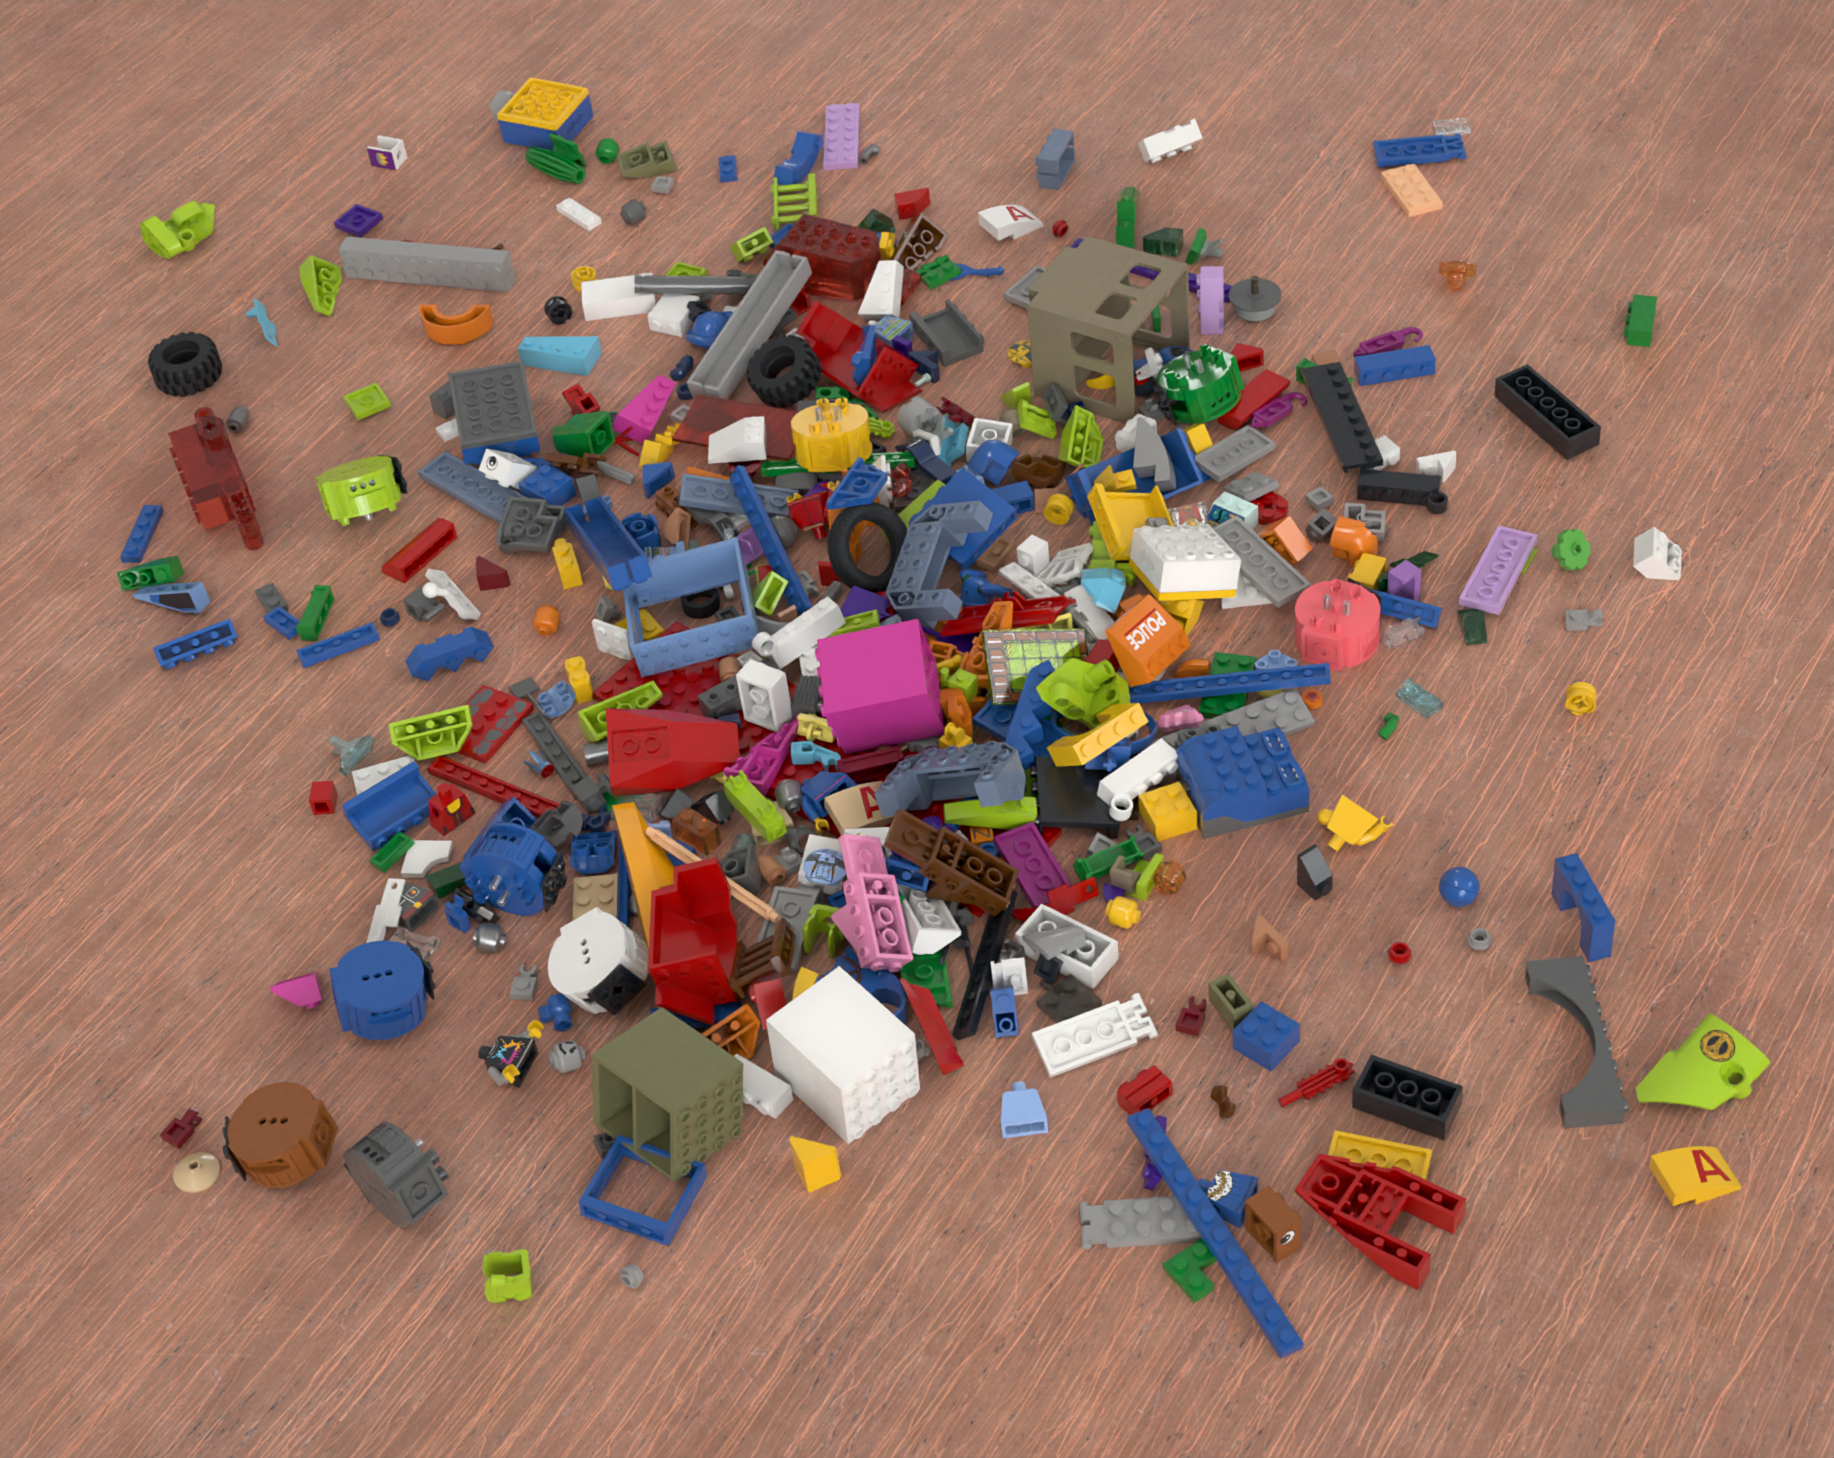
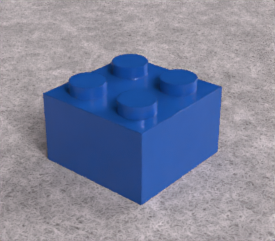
M547 463L519 483L522 495L533 499H544L548 505L563 506L576 496L573 478Z
M1262 1001L1233 1030V1049L1269 1071H1272L1300 1042V1024Z

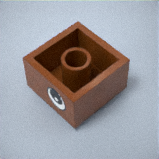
M1267 1186L1245 1200V1229L1276 1263L1301 1248V1217L1295 1209H1291L1285 1203L1283 1196L1279 1192H1275L1270 1186Z

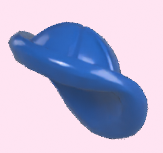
M708 311L700 314L696 318L693 327L687 331L686 341L709 350L734 312Z

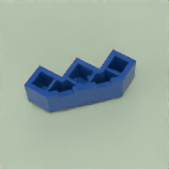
M468 627L462 629V633L453 636L448 634L435 639L436 642L428 645L423 643L415 646L405 662L411 676L429 681L439 667L456 672L466 657L484 662L494 646L487 632Z

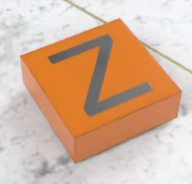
M970 826L971 842L980 846L986 842L993 843L992 828Z

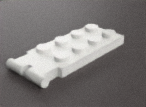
M1140 994L1132 995V1000L1120 1004L1119 1001H1115L1033 1032L1031 1037L1049 1077H1054L1137 1045V1040L1143 1037L1156 1038L1158 1033L1150 1016L1141 1018L1148 1011Z

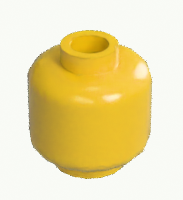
M1117 896L1114 900L1111 899L1108 902L1105 916L1108 917L1110 924L1129 929L1134 923L1137 924L1139 922L1141 911L1138 910V904L1134 900Z

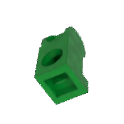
M816 387V400L821 398H841L843 402V398H847L848 402L851 401V394L845 388Z

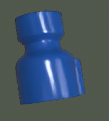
M562 993L552 995L548 998L547 1005L538 1008L540 1021L546 1023L553 1020L555 1030L567 1031L572 1027L570 999Z

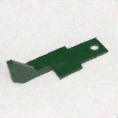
M1423 551L1411 558H1403L1390 563V567L1395 568L1407 560L1420 569L1425 566V563L1434 560L1439 555ZM1389 571L1382 573L1378 580V591L1387 593Z

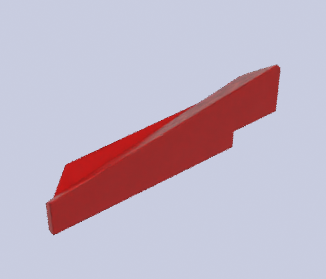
M900 979L942 1074L945 1075L965 1066L956 1052L957 1048L930 989L908 983L905 979Z

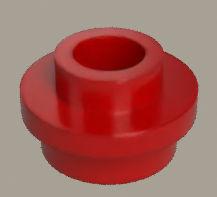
M1062 219L1055 222L1052 227L1053 235L1059 237L1065 235L1069 228L1065 220Z
M1396 942L1389 948L1388 958L1396 964L1407 963L1411 959V950L1407 944Z

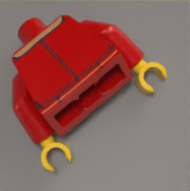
M838 480L836 485L832 481L828 482L827 486L831 490L829 492L825 490L803 498L801 495L794 493V497L790 495L787 497V502H789L787 503L789 518L795 522L802 532L812 529L816 540L827 536L823 526L829 523L826 502L827 498H830L840 484Z

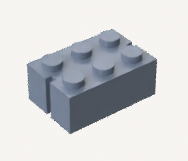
M1054 128L1051 134L1048 135L1045 145H1042L1041 152L1036 156L1035 164L1038 166L1036 178L1039 180L1040 188L1054 190L1061 188L1075 162V147H1071L1074 146V131Z

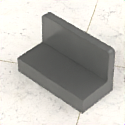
M1052 383L1042 398L1051 419L1067 424L1069 415L1066 409L1068 405L1059 385Z

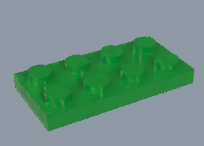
M1215 652L1209 675L1254 671L1257 657ZM1249 692L1202 697L1198 712L1203 715V718L1212 719L1246 705Z

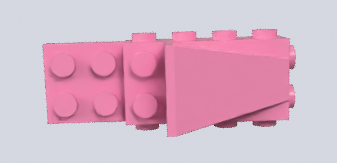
M843 834L839 837L848 879L842 883L847 905L832 914V920L857 951L861 968H868L871 971L882 969L889 970V972L900 971L904 965L913 960L895 876L888 875L880 837Z

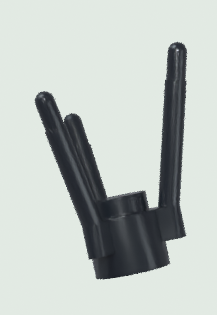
M958 926L961 930V935L944 946L939 964L942 965L944 963L950 944H952L956 949H965L971 974L973 962L969 948L971 945L967 926Z

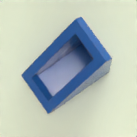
M671 462L642 465L643 487L645 496L648 499L675 478Z

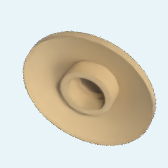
M194 1153L178 1163L173 1173V1180L181 1191L198 1193L208 1189L217 1181L221 1172V1166L218 1159L210 1153Z

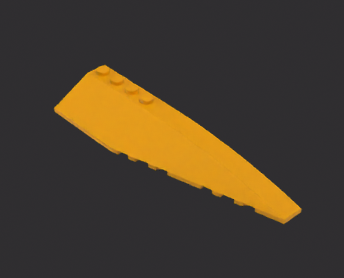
M634 802L612 805L643 938L649 949L651 891L673 884L674 866L662 847L651 841L650 837L645 834L649 826Z

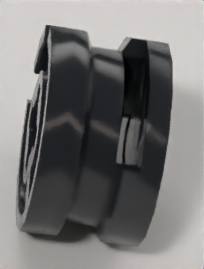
M562 296L551 297L544 306L545 314L556 325L564 324L567 319L570 320L573 313L572 307Z

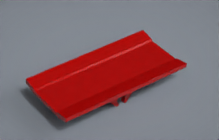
M1016 590L1012 592L1014 597L1009 596V591H1007L1002 600L999 597L992 600L991 604L964 607L956 620L947 621L940 634L941 636L981 632L984 628L982 623L994 602L1011 601L1013 603L1012 628L1053 624L1061 611L1068 605L1077 602L1076 599H1069L1065 595L1025 599Z

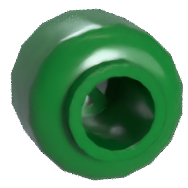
M612 138L601 139L596 148L595 155L603 164L612 163L616 160L620 151L619 145Z

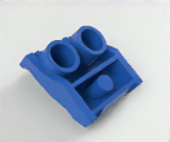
M617 830L578 834L577 837L573 836L570 856L571 868L582 874L605 873L615 864V848L618 841Z

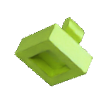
M1129 563L1115 564V568L1124 573L1123 576L1126 577V583H1129V586L1136 583L1137 576L1129 567Z

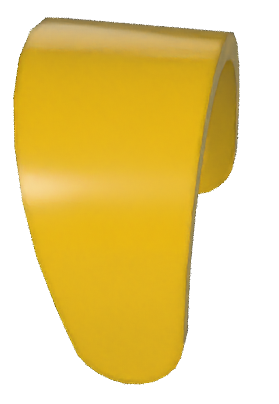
M1104 374L1098 378L1088 379L1086 384L1094 389H1108L1115 385V380L1112 376Z

